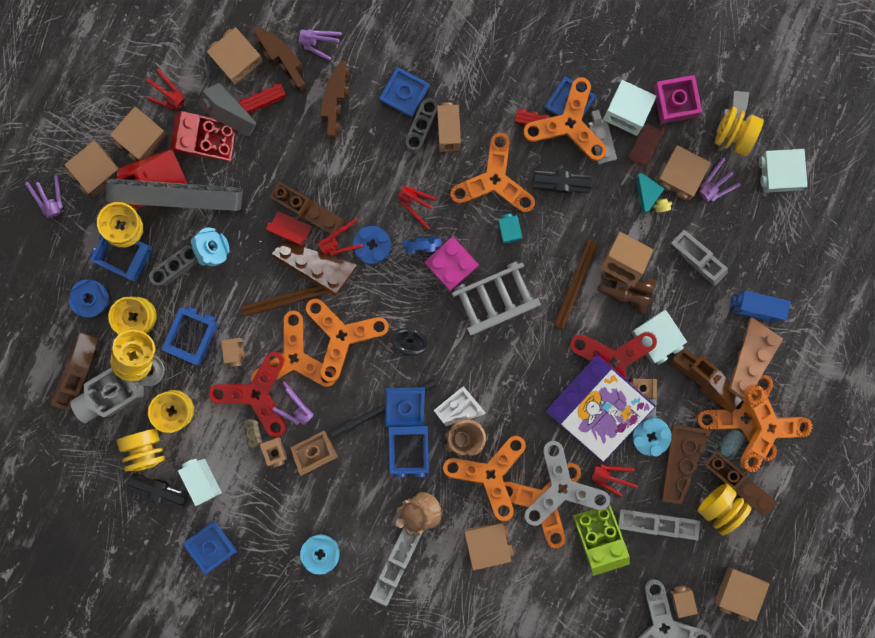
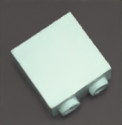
M622 80L603 120L637 136L646 121L656 95Z
M805 149L766 151L759 158V167L762 168L760 183L761 187H763V193L799 191L807 187Z
M666 310L658 313L631 331L634 338L648 331L656 335V347L645 354L651 364L657 362L659 365L668 359L667 355L672 352L674 354L684 349L682 345L687 343ZM645 336L642 338L644 346L649 347L652 345L653 341L650 337Z
M197 459L190 460L182 464L183 468L178 470L195 506L222 493L205 459L198 461Z

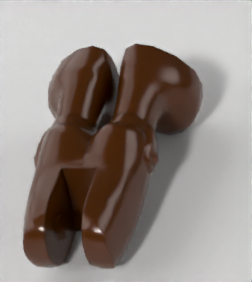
M609 273L601 274L600 278L612 282L613 286L610 288L598 285L597 291L615 298L619 302H631L637 305L640 313L646 314L651 299L648 296L652 295L656 280L638 281L635 287ZM629 289L640 291L645 295L631 293Z

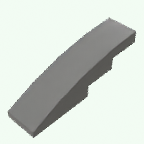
M624 509L620 511L619 529L699 540L700 520Z
M405 526L369 597L370 600L384 607H387L421 535L418 536L416 533L407 534L406 531L408 529Z

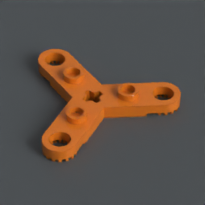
M583 77L575 79L572 83L563 115L528 123L523 131L525 139L530 142H536L567 135L592 161L603 159L607 151L606 146L582 121L591 90L590 82ZM578 83L585 84L586 91L578 92L576 85ZM568 119H570L571 122H575V124H573V128H570L569 125H565ZM531 127L537 128L538 135L535 137L530 136L528 129ZM599 146L602 150L601 155H593L591 152L592 147Z
M497 133L491 138L486 173L453 186L450 193L453 202L463 204L494 191L520 212L527 213L533 209L535 205L533 196L505 175L510 144L509 137L506 134ZM503 138L506 144L501 148L497 147L495 140ZM494 175H497V178L500 179V182L498 181L496 185L490 180ZM456 190H464L465 197L463 199L456 198L454 194ZM528 198L531 205L524 208L520 205V200Z
M312 299L306 305L307 314L330 338L321 368V376L327 382H334L339 378L350 344L383 337L389 329L388 322L382 317L344 325L321 300ZM314 304L321 306V311L317 314L310 311L311 306ZM381 322L385 328L382 332H376L374 324ZM340 331H343V334H347V336L344 337V341H341L340 338H336V336L339 335ZM328 367L335 368L336 374L334 377L330 378L325 375V370Z
M289 311L284 316V353L282 355L285 362L276 380L295 370L322 386L329 387L334 385L336 381L326 383L322 380L321 368L323 363L304 353L303 316L297 311ZM292 315H296L299 318V322L295 326H291L288 321ZM295 353L298 354L297 358L299 361L291 364L289 356L295 355ZM276 357L270 361V364L277 367L279 359ZM329 367L325 370V372H330L333 377L336 374V372ZM256 369V370L252 373V375H251V382H252V380L254 379V377H255V375H256L258 369Z
M762 375L759 380L765 379L768 385L764 389V393L768 398L773 387V381L769 376ZM753 390L754 392L751 394L753 400L757 397L756 390ZM742 401L739 409H735L732 414L726 409L703 410L697 415L696 419L698 426L702 429L740 428L749 443L758 428L746 401ZM744 413H746L747 416H750V420H747V424H745V422L741 420V417L744 416ZM706 414L712 418V422L709 425L702 423V417ZM774 444L771 447V454L763 459L764 461L773 460L777 455Z
M749 385L744 392L745 401L758 427L740 461L741 467L749 472H755L760 468L761 462L766 458L776 438L807 437L813 428L808 418L776 417L769 399H767L764 393L765 390L758 385ZM753 390H756L757 397L753 400L751 394L754 392ZM802 422H804V424H805L804 430H803V431H799V430H800V429H799V428H800L799 425H801ZM769 424L772 425V427H770V432L767 431V429L769 428ZM753 457L754 463L749 467L747 462H749V458Z
M519 436L509 438L487 464L450 458L443 465L444 473L451 479L484 484L495 517L502 522L509 521L513 517L514 510L503 481V476L524 453L526 449L525 441ZM513 442L521 443L522 447L518 451H513L510 448ZM450 464L458 465L456 473L448 472ZM489 471L491 473L495 471V479L490 478L488 480L487 472ZM502 506L510 510L509 514L505 517L498 514Z
M567 463L568 468L574 467L576 469V476L570 479L573 482H577L581 477V469L574 463ZM549 481L540 490L512 482H504L505 486H509L513 490L512 495L509 496L511 503L529 507L551 486ZM561 484L558 485V487H559L558 493H560V492L566 493V492H567V490H566L567 485H566V484H565V485H561ZM556 509L541 523L546 542L552 548H560L565 544L564 530L558 510ZM553 533L561 535V540L557 544L550 541V536Z

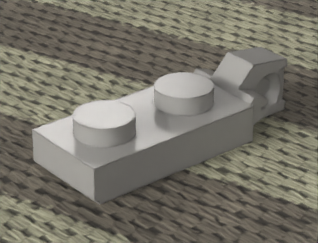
M599 110L592 111L590 114L592 122L589 123V129L604 143L607 149L606 155L603 159L597 161V164L616 161L617 156L608 123L601 118ZM594 146L595 156L601 155V148Z

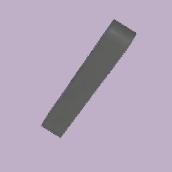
M109 179L106 181V201L110 203L123 202L135 205L230 211L241 210L243 190L237 187Z

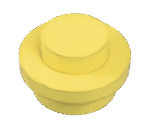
M667 198L658 199L653 204V208H655L656 212L671 210L670 205H672V201H668Z

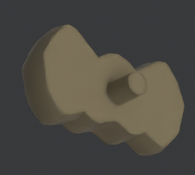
M249 419L244 423V427L247 429V437L249 438L248 446L257 448L262 443L260 438L261 431L259 430L258 422L254 419Z

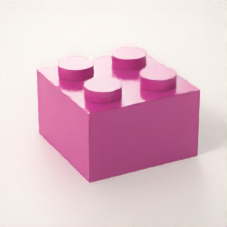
M695 75L659 81L653 87L660 124L697 118L702 113Z
M451 237L424 262L426 267L449 292L456 288L479 266L454 237Z

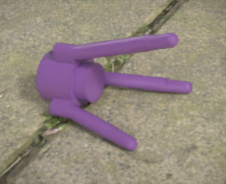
M302 29L299 35V44L304 45V50L331 60V57L311 46H315L317 40L338 43L339 39L318 35L341 36L342 32L314 31L310 29L307 31Z
M724 157L700 185L701 189L698 192L707 202L710 200L714 202L718 197L741 186V183H737L717 193L719 191L718 187L733 175L732 172H729L716 184L713 182L708 184L725 161Z
M57 175L54 176L57 202L54 199L47 200L40 183L36 182L43 200L42 203L29 182H25V185L46 218L61 214L60 209L63 208Z
M283 381L282 384L286 388V393L298 406L293 413L295 417L275 407L272 410L293 421L296 425L299 423L305 425L314 414L301 402L287 383Z

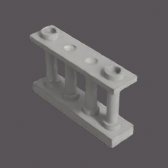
M517 261L507 265L508 269L465 287V284L454 288L455 292L452 293L453 298L460 297L471 322L469 323L470 327L467 328L470 336L541 305L538 298L533 299V297H530L521 277L519 269L524 267L523 262L520 264ZM512 273L523 298V304L517 307L515 304H512L501 278ZM491 281L495 282L506 307L504 308L505 312L499 315L498 312H495L484 287V284ZM477 288L488 313V319L483 322L477 319L466 292Z

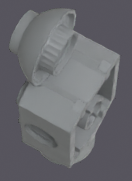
M154 356L152 362L153 374H148L138 381L122 380L115 375L111 368L86 382L84 384V393L71 400L70 404L74 414L82 423H87L99 415L103 418L114 415L144 397V386H153L162 380L164 376L163 362Z

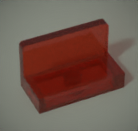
M646 123L628 158L645 166L665 128L662 127L659 130Z

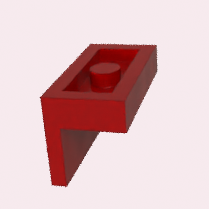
M277 211L272 223H268L266 230L303 247L312 226Z

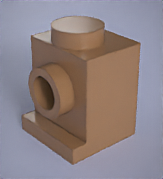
M244 339L221 340L224 363L229 364L230 367L241 366L245 352L244 347L240 343H244Z
M631 379L630 383L639 391L641 385L646 387V390L641 393L647 398H657V379Z
M281 437L260 444L267 466L273 465V468L283 465V460L288 459ZM274 449L279 452L277 457L272 455Z

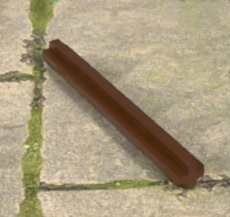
M589 240L585 246L555 320L554 327L558 329H563L598 245L593 240Z
M316 285L242 306L241 311L243 316H249L328 294L329 292Z

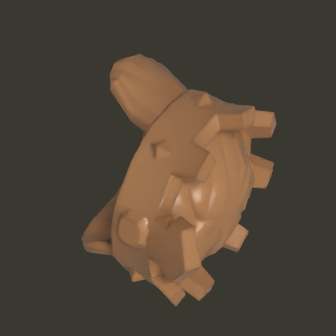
M471 419L459 420L451 425L448 432H445V437L447 438V443L444 444L445 450L448 452L453 451L457 456L477 455L485 446L486 433L482 425L477 423V421Z
M419 492L412 499L403 501V505L397 508L401 519H396L395 526L398 528L405 526L408 529L406 533L409 535L416 533L419 536L426 529L435 528L441 520V506L438 500L429 493Z

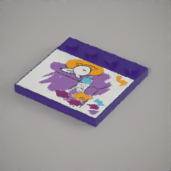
M597 354L546 409V412L604 463L653 411L656 405Z

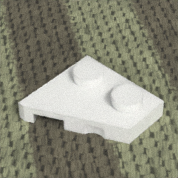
M464 386L434 410L446 426L455 424V422L462 419H472L485 414V411Z

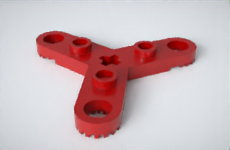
M643 332L618 349L613 350L596 340L580 334L571 340L570 346L573 352L590 361L598 354L626 379V366L652 351L657 345V338L652 332ZM645 336L650 337L653 341L649 347L642 344V338ZM582 339L586 344L585 348L578 349L575 345L576 340ZM613 357H616V360H620L617 367L610 363Z
M277 351L267 354L251 384L219 383L212 386L209 390L211 401L217 404H251L267 433L272 437L281 436L286 431V423L280 414L272 410L273 407H277L269 392L284 366L285 360L283 355ZM272 356H275L279 359V365L277 367L272 366V364H270V358ZM216 389L223 391V398L219 399L214 393ZM253 389H255V391L261 392L259 398L253 397ZM273 422L280 424V432L273 431L271 427Z

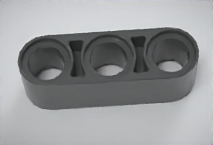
M431 98L425 99L421 103L406 137V148L410 153L416 154L422 150L437 116V103ZM431 105L434 107V111L428 113L424 108ZM423 122L427 127L424 130H419L417 125ZM415 139L420 144L417 147H411L409 145L410 141Z
M192 246L183 247L154 268L149 274L150 282L159 287H165L198 263L196 256L191 260L187 259V253L193 250ZM179 262L178 270L172 271V264ZM159 273L164 275L161 282L156 281V276Z

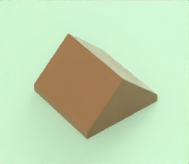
M325 430L290 447L300 476L338 457Z

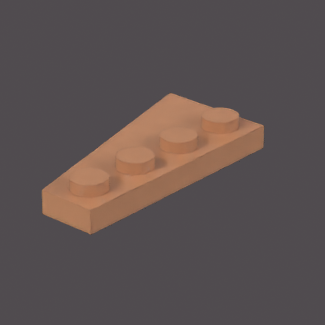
M752 317L748 319L747 331L744 333L742 348L739 351L738 362L734 368L728 389L743 401H745V389L749 385L757 384L783 340L782 337Z

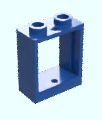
M100 234V241L93 248L90 261L136 282L153 248L137 241L134 245L139 246V249L128 271L125 272L102 261L110 243Z
M742 291L732 297L730 307H732V313L778 323L787 321L791 301Z
M187 306L186 309L179 308L161 350L195 365H201L219 323L214 322L215 318L205 313L203 317L197 315L198 310ZM184 315L209 325L196 355L172 345Z
M428 426L389 427L390 474H394V477H406V474L412 473L413 477H425V473H429ZM423 434L424 467L395 468V435Z

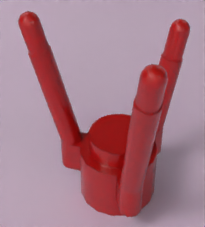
M157 68V73L174 92L170 91L168 93L158 84L146 78L149 84L166 96L165 101L167 103L147 96V100L164 106L171 111L173 109L178 111L185 102L184 94Z
M404 186L397 197L401 200L400 205L405 207L421 225L429 230L430 227L408 203L412 205L416 201L429 209H433L431 205L417 198V195L433 201H437V198L420 192L413 187Z
M358 218L350 221L345 226H341L328 237L318 241L321 251L325 255L330 253L331 256H334L338 253L362 248L363 245L359 244L336 249L338 243L335 237L355 224Z
M603 464L600 467L595 466L592 481H595V485L601 486L619 497H622V493L605 484L608 483V480L635 489L638 488L635 484L611 477L610 472L607 471L634 472V468L606 466Z

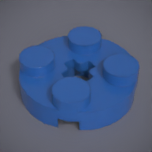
M363 227L354 237L353 245H363L362 248L354 250L355 254L366 264L380 263L390 254V238L380 227ZM371 240H375V244H378L377 248L374 247L373 250H369L370 248L367 246V243L371 242Z
M441 237L416 238L415 242H411L410 239L403 241L406 254L417 253V251L424 249V252H434L442 245Z
M82 280L71 289L72 292L69 297L70 307L76 314L82 317H97L109 306L108 291L104 285L97 281ZM87 294L93 295L92 303L85 302Z

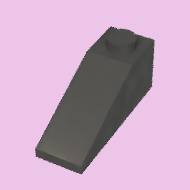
M220 83L202 91L198 104L210 117L247 136L252 134L257 123Z

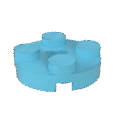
M204 228L191 239L193 252L201 265L218 266L227 259L229 244L222 233L218 234L215 232V229ZM208 243L210 246H213V250L209 249Z
M657 417L644 419L632 432L635 447L644 455L659 456L671 443L672 434L668 425ZM655 432L656 439L649 441L647 434Z
M323 534L310 537L303 544L300 552L302 563L313 574H325L331 571L337 565L340 557L337 542ZM319 549H322L323 553L326 554L321 560L315 555V552H318Z

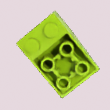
M610 504L603 510L592 509L573 515L593 576L630 565V556Z

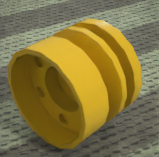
M732 106L719 124L715 144L720 146L725 139L723 147L727 149L734 142L733 151L746 157L760 134L764 120L751 114L744 121L745 112L741 110L736 116L737 108Z
M114 202L106 205L97 217L99 233L116 247L126 248L134 245L143 233V223L140 216L130 205L123 202ZM120 223L124 225V230L120 229Z
M123 297L111 306L108 314L109 324L118 335L126 330H139L147 334L153 329L157 320L153 304L142 297ZM133 313H138L137 320L132 319L134 317Z
M126 330L120 333L115 338L112 346L110 360L112 371L116 376L126 381H138L146 377L151 371L155 353V345L151 337L139 330Z
M170 390L158 394L148 407L150 423L157 430L165 433H172L184 428L190 423L194 415L192 400L186 393L179 390ZM175 406L174 409L177 410V413L171 415L172 411L169 408Z
M157 429L147 430L116 440L119 452H129L130 456L122 459V463L132 461V465L124 467L125 472H138L155 467L157 464L165 461V456L155 458V453L162 452L163 449H153L152 447L153 444L160 441Z
M728 483L717 487L705 498L698 508V512L707 521L715 518L712 526L715 529L718 528V532L722 536L729 534L740 526L751 511V506L747 503L744 504L743 498L734 500L737 492Z

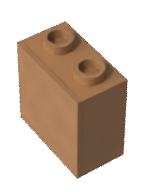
M236 27L233 30L229 29L226 31L223 38L218 42H213L207 51L212 60L234 85L263 62L260 54Z
M450 102L442 103L441 106H437L439 152L460 151L459 105H453Z
M134 107L110 136L115 139L113 143L121 150L126 148L129 151L128 156L137 162L138 160L150 157L167 138L168 134L137 107Z
M95 140L64 164L69 170L67 172L74 181L77 179L81 184L79 188L86 195L90 194L93 197L106 188L107 180L117 179L119 169L117 164Z
M677 145L671 152L656 183L660 184L664 190H671L677 193L678 197L690 200L694 197L711 162Z
M619 232L611 244L600 269L635 287L645 271L653 249Z
M502 521L464 529L473 570L511 562V556H514L511 544H507L506 537L510 536L507 525L503 526Z
M727 567L714 603L720 607L719 610L731 614L732 611L737 613V617L749 622V619L756 621L770 584L764 580Z

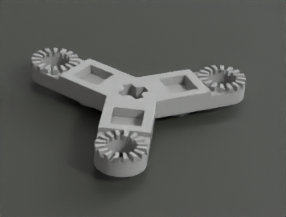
M557 441L547 442L544 445L543 452L551 486L526 509L524 516L527 523L533 526L541 524L565 500L597 510L607 508L610 503L609 495L603 490L571 481L562 445ZM551 445H556L559 449L556 456L548 454V448ZM559 484L567 485L566 493H558ZM599 494L605 497V502L602 505H597L594 501L595 497ZM532 510H537L540 513V517L536 521L529 519V513Z
M652 579L645 584L644 591L652 625L638 638H697L700 634H704L706 638H711V635L704 629L672 620L665 588L659 580ZM653 584L660 587V591L656 595H652L649 590ZM662 623H665L666 626H669V628L666 629V633H663L662 630H659V628L662 627Z

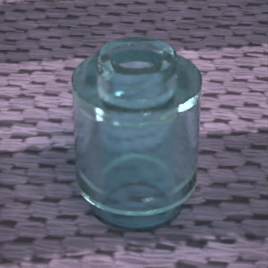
M732 429L731 432L728 431L718 444L720 449L718 452L726 458H729V456L734 458L743 446L746 437L735 429Z

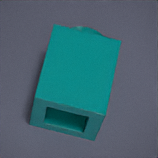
M512 214L501 216V219L498 220L502 243L506 244L522 240L518 216H513Z

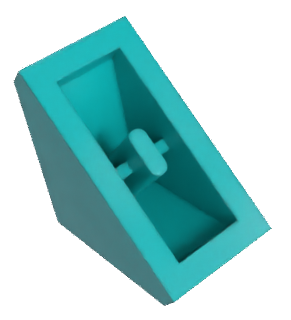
M641 173L635 179L642 214H646L664 188Z

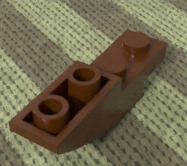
M257 26L253 27L255 32L253 37L258 45L262 44L265 48L262 52L267 60L270 61L272 59L274 64L279 63L284 73L288 71L291 76L289 81L294 89L298 87L300 92L307 89L298 73L304 68L292 50L270 32Z
M341 60L335 68L323 95L320 116L322 120H328L327 135L329 139H337V134H340V122H337V116L341 115V104H338V102H346V97H349V85H346V78H350V67L347 66L345 60Z
M280 181L269 196L278 204L330 235L344 223V220Z
M82 332L78 333L64 365V372L50 401L51 406L70 410V402L76 396L78 397L89 370L98 341L97 337Z
M682 349L672 360L671 364L702 386L701 392L731 414L742 399L728 390L730 381L702 355L697 358L686 349Z
M717 450L704 464L722 483H728L737 492L736 495L743 498L745 503L753 507L764 518L777 505L778 502L750 480L745 473Z

